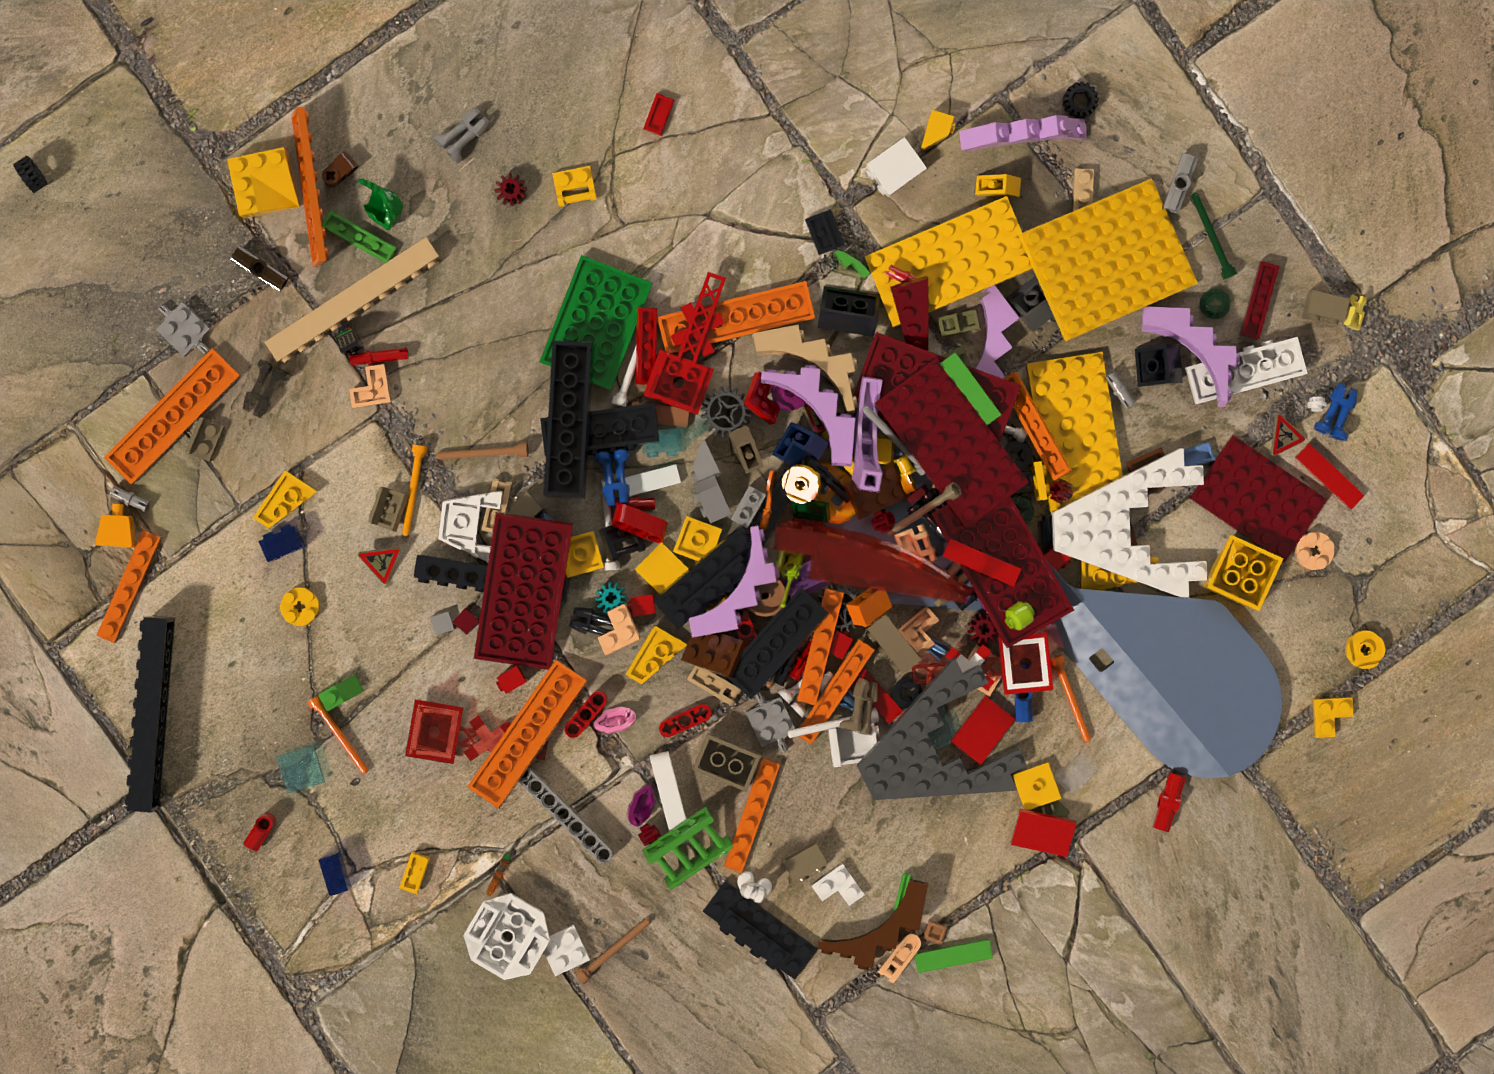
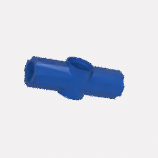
M1013 664L1014 684L1031 683L1030 664ZM1028 692L1024 698H1020L1018 694H1013L1015 698L1016 722L1033 721L1032 692Z

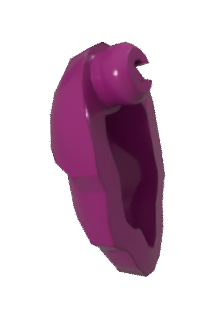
M643 785L638 791L634 792L632 801L628 805V820L636 827L641 826L650 817L655 805L652 785Z

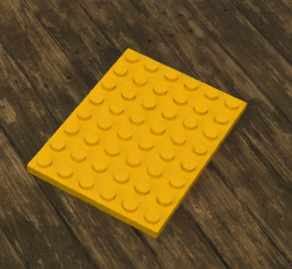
M1152 178L1018 235L1065 342L1198 284L1167 211L1162 208L1163 202Z

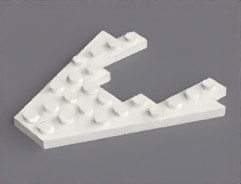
M1179 448L1053 511V550L1175 596L1189 598V581L1207 580V561L1150 564V545L1131 546L1129 508L1148 507L1147 488L1204 485L1203 465L1184 466V448Z

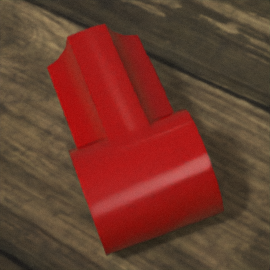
M264 813L256 820L255 825L243 842L248 849L256 852L259 851L276 824L275 816L271 813ZM262 819H267L270 823V826L264 827L262 825Z

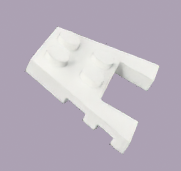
M503 491L444 500L442 503L438 539L488 563L491 546L476 543L481 507L500 509Z

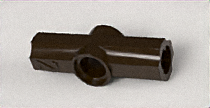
M239 246L232 254V261L279 292L287 284L289 279L287 276L243 247ZM259 264H263V272L257 274L256 266Z

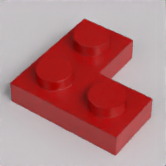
M759 371L754 373L744 405L769 425L776 423L780 407L768 398L771 385L761 383L762 373Z

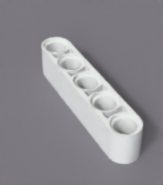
M669 751L650 755V761L668 829L671 831L687 820Z

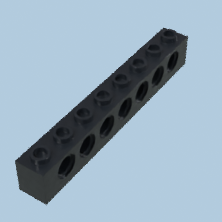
M419 554L416 557L413 578H418V582L429 584V581L432 580L437 581V585L448 587V584L451 583L456 584V588L467 590V587L470 586L475 587V591L484 592L488 565ZM434 565L440 569L438 576H433L430 573V569ZM453 568L459 572L457 579H452L449 576V572ZM472 571L478 575V579L474 583L468 579V575ZM565 578L560 605H562V601L567 602L570 578Z

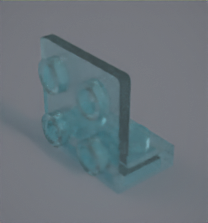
M681 429L658 430L660 442L643 444L642 452L647 454L648 458L659 457V453H666L667 457L678 456V452H682Z

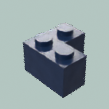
M790 422L772 455L793 467L797 464L801 465L807 453L820 459L829 443L815 433Z

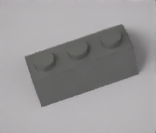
M1036 276L1006 297L1012 308L1032 332L1054 317Z

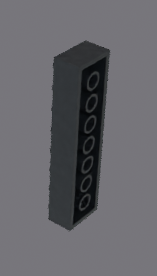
M552 342L544 496L585 499L594 345L591 342Z

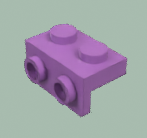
M814 559L801 565L800 576L791 582L788 593L790 598L800 587L810 594L827 586ZM780 575L786 588L788 578H783L782 575Z

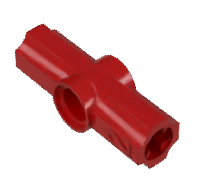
M1169 772L1164 791L1161 792L1158 798V810L1153 828L1165 832L1170 831L1174 815L1178 812L1181 804L1180 796L1186 777Z

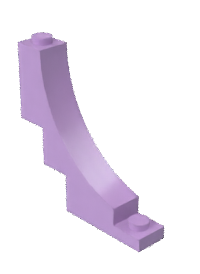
M994 285L983 290V292L987 291L988 294L980 300L985 316L986 333L983 351L975 368L1000 378H1005V375L994 361L1012 348L1001 332L1017 321L1019 317Z

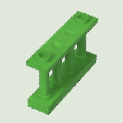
M704 807L642 850L650 865L657 861L667 874L664 880L669 890L680 886L682 882L720 856L728 853L734 847L727 835L721 839L712 827L711 823L714 822V819L707 807ZM702 829H705L715 842V844L707 849L703 847L695 836ZM686 840H689L699 853V855L691 860L688 859L679 847ZM672 850L683 864V866L675 871L663 858L665 854Z

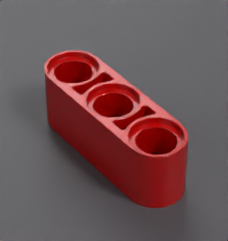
M618 504L612 525L652 542L662 543L668 522L631 506Z
M746 607L743 608L744 612L740 616L741 623L748 624L751 630L748 634H742L739 629H736L739 639L746 642L744 649L757 636Z
M601 690L591 694L566 724L565 734L568 737L576 738L585 730L606 705L607 694ZM597 694L602 695L604 698V702L600 705L596 704L593 700V697ZM583 709L590 710L591 718L584 719L581 716V711ZM576 724L579 727V732L572 734L569 731V725Z

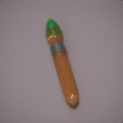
M509 853L500 861V865L488 886V896L492 895L506 866L510 862Z

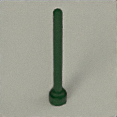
M1193 193L1191 198L1222 266L1221 276L1223 280L1237 275L1235 267H1232V264L1229 265L1199 194Z

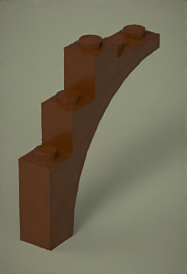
M909 879L900 905L876 929L851 939L831 940L820 938L817 949H821V952L824 954L840 953V956L844 958L854 956V964L858 965L857 968L869 970V968H873L877 946H881V949L885 951H892V949L897 948L900 927H904V931L907 932L920 930L928 882Z

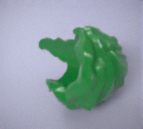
M358 179L357 182L372 190L368 204L363 205L365 212L378 225L386 230H391L398 223V220L401 219L403 203L398 195L389 189L372 183L370 180Z

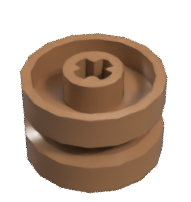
M777 579V582L754 586L755 590L759 589L761 601H757L758 605L748 607L749 610L763 617L772 616L779 612L782 608L780 604L785 593V587L782 582ZM763 592H767L769 594L768 599L762 598L761 595Z

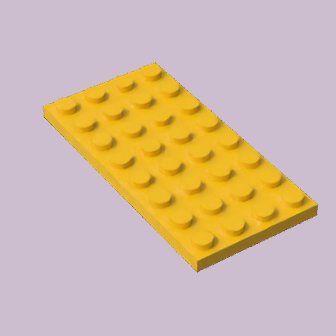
M1007 196L864 256L893 328L901 324L890 287L901 282L886 276L887 271L895 274V272L888 269L891 264L904 272H911L910 275L916 278L928 276V313L1033 269L1018 236L1022 231Z
M1103 352L1026 364L1031 398L1072 472L1060 479L1073 485L1071 489L1074 494L1070 501H1064L1063 504L1050 499L1051 493L1047 495L1050 515H1052L1053 511L1123 477L1107 379H1105L1106 370ZM1047 470V476H1044L1045 484H1048L1050 489L1053 482H1059V480L1054 481Z

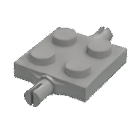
M182 302L173 311H170L164 303L160 305L161 307L158 310L166 317L156 330L183 357H186L195 348H198L206 355L210 349L203 343V340L211 328L185 302Z
M760 690L759 694L756 695L759 704L747 711L746 715L761 747L770 743H777L782 753L784 750H788L784 741L788 736V730L796 728L781 696L773 700H765Z

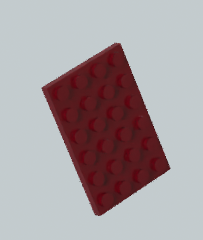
M1234 435L1230 436L1203 476L1204 485H1197L1189 497L1190 500L1262 549L1283 558V563H1285L1328 500Z

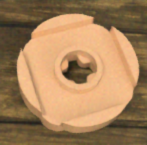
M1310 532L1302 536L1294 551L1298 559L1297 561L1301 566L1310 570L1324 569L1330 564L1334 557L1335 546L1327 535L1320 532ZM1317 546L1319 554L1312 556L1310 548Z

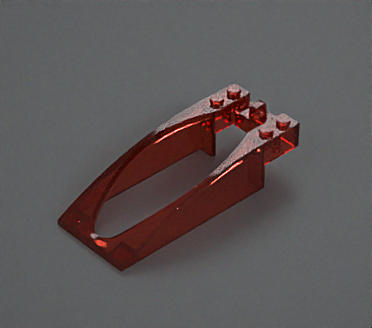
M793 517L792 520L782 522V525L776 526L773 550L812 556L808 579L964 604L973 595L971 587L947 570L889 541L849 529L823 525L822 521L811 520V523L804 522L803 518Z

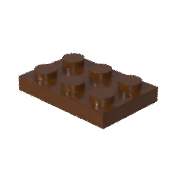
M893 462L880 468L882 477L879 492L859 489L854 481L843 485L859 520L908 498V494L905 493L901 485L900 476Z
M721 633L692 637L691 634L681 660L732 679L746 642Z

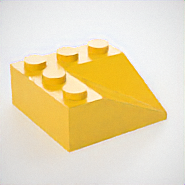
M284 147L227 159L238 213L243 219L300 207L289 153Z
M1230 535L1211 567L1203 587L1252 610L1260 611L1283 558Z

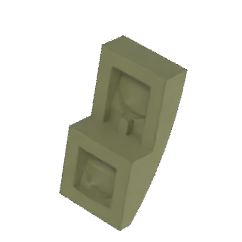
M976 309L938 317L941 336L981 328Z

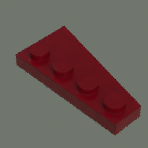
M928 276L891 286L890 288L905 342L928 350Z

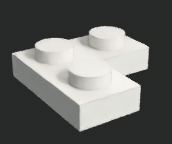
M843 863L811 884L822 901L839 891L850 906L864 896L863 891Z

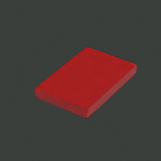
M983 696L950 742L981 765L1014 722L1015 718L987 696Z
M1020 809L1011 838V845L1067 857L1076 821Z

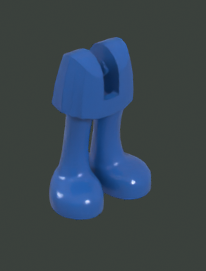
M1339 383L1331 393L1329 409L1321 422H1316L1313 429L1324 435L1329 434L1331 438L1347 441L1348 433L1344 431V423L1350 410L1356 406L1358 390L1350 388L1346 397L1343 398L1347 385ZM1340 406L1341 409L1339 415L1337 417L1334 427L1331 430L1332 420L1337 409Z
M629 450L613 452L617 483H614L611 453L600 452L594 454V460L602 466L604 471L605 487L602 488L608 506L615 505L614 490H619L620 503L628 504L630 485L626 484L624 465L630 457Z

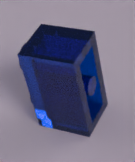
M288 524L280 528L281 532L274 534L272 531L262 536L263 539L258 542L267 562L275 561L306 547L297 526Z
M341 851L322 856L318 859L329 896L348 891L351 888Z

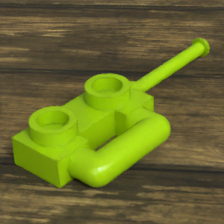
M789 545L788 549L782 548L779 551L775 566H778L779 574L783 578H788L784 597L780 604L782 608L786 607L785 604L791 582L800 576L805 554L804 546ZM788 556L789 561L784 565L785 558Z

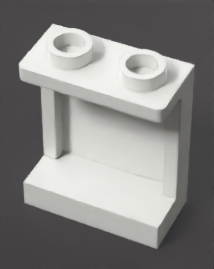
M905 137L866 165L867 175L871 180H876L879 184L877 186L878 190L883 196L886 194L887 197H890L894 192L927 169Z
M871 723V736L839 727L828 729L833 767L859 763L877 743L876 737H880L878 726Z

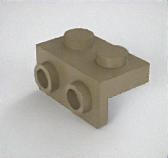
M380 486L379 491L376 493L373 508L369 514L368 523L397 532L409 495Z

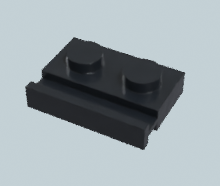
M831 209L805 219L818 255L845 246Z

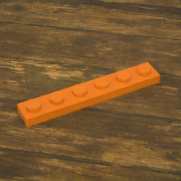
M1017 372L1011 373L1004 379L1022 385L1013 408L1052 479L1057 481L1072 472L1020 376Z
M146 530L142 531L96 636L116 643L162 537Z
M825 588L821 606L830 614L814 631L797 701L816 705L844 596L842 592Z
M861 639L857 640L800 728L828 721L875 648ZM820 731L799 737L812 745Z
M765 758L761 759L732 841L734 847L730 849L724 867L740 873L743 872L780 767L779 763Z

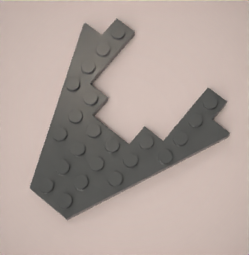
M955 657L952 658L857 764L873 800L1017 790L1010 774L1027 766L1019 748L966 772L959 756L941 764L927 733L944 726L936 708L988 684L980 665L962 673Z

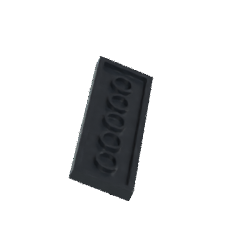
M801 587L785 604L786 607L781 608L743 650L732 679L729 678L750 699H753L830 614Z

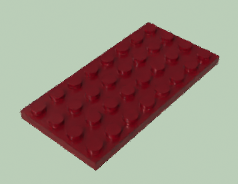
M876 332L853 397L856 396L858 403L862 376L882 379L881 399L936 357L940 362L947 358ZM966 365L1002 414L987 425L1000 442L1022 385Z
M936 357L874 404L940 494L944 493L945 487L952 482L959 486L961 496L955 500H946V502L964 527L967 528L1029 482L966 396L940 365L941 362Z
M1011 496L967 528L964 527L948 504L931 513L947 543L949 539H953L1021 569L1015 586L1012 587L959 564L1006 648L1013 646L1075 611ZM1017 602H1027L1035 612V615H1033L1034 621L1021 631L1015 628L1011 629L1005 622L1007 609Z
M496 512L474 659L546 670L550 669L573 523Z

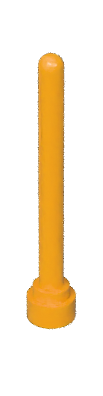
M416 444L412 446L415 458L402 530L404 536L410 534L422 458L427 454V446Z

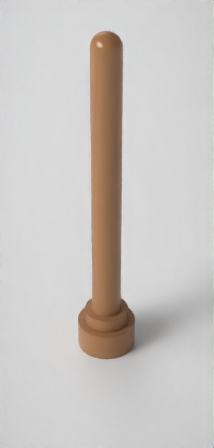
M519 442L515 447L438 452L436 458L444 460L516 454V456L522 458L529 456L527 442Z
M645 918L588 967L579 968L574 972L577 978L583 984L588 982L592 972L651 924L650 918Z

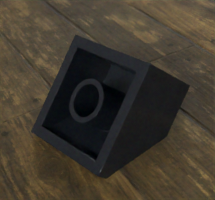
M1160 345L1135 349L1138 387L1183 383L1180 345Z

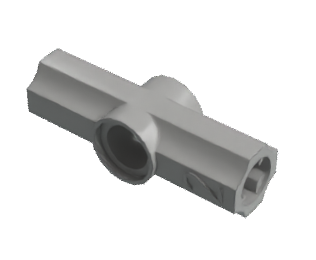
M1184 153L1181 155L1162 207L1166 211L1179 213L1198 162V158ZM1177 179L1183 180L1184 188H1179L1176 185Z

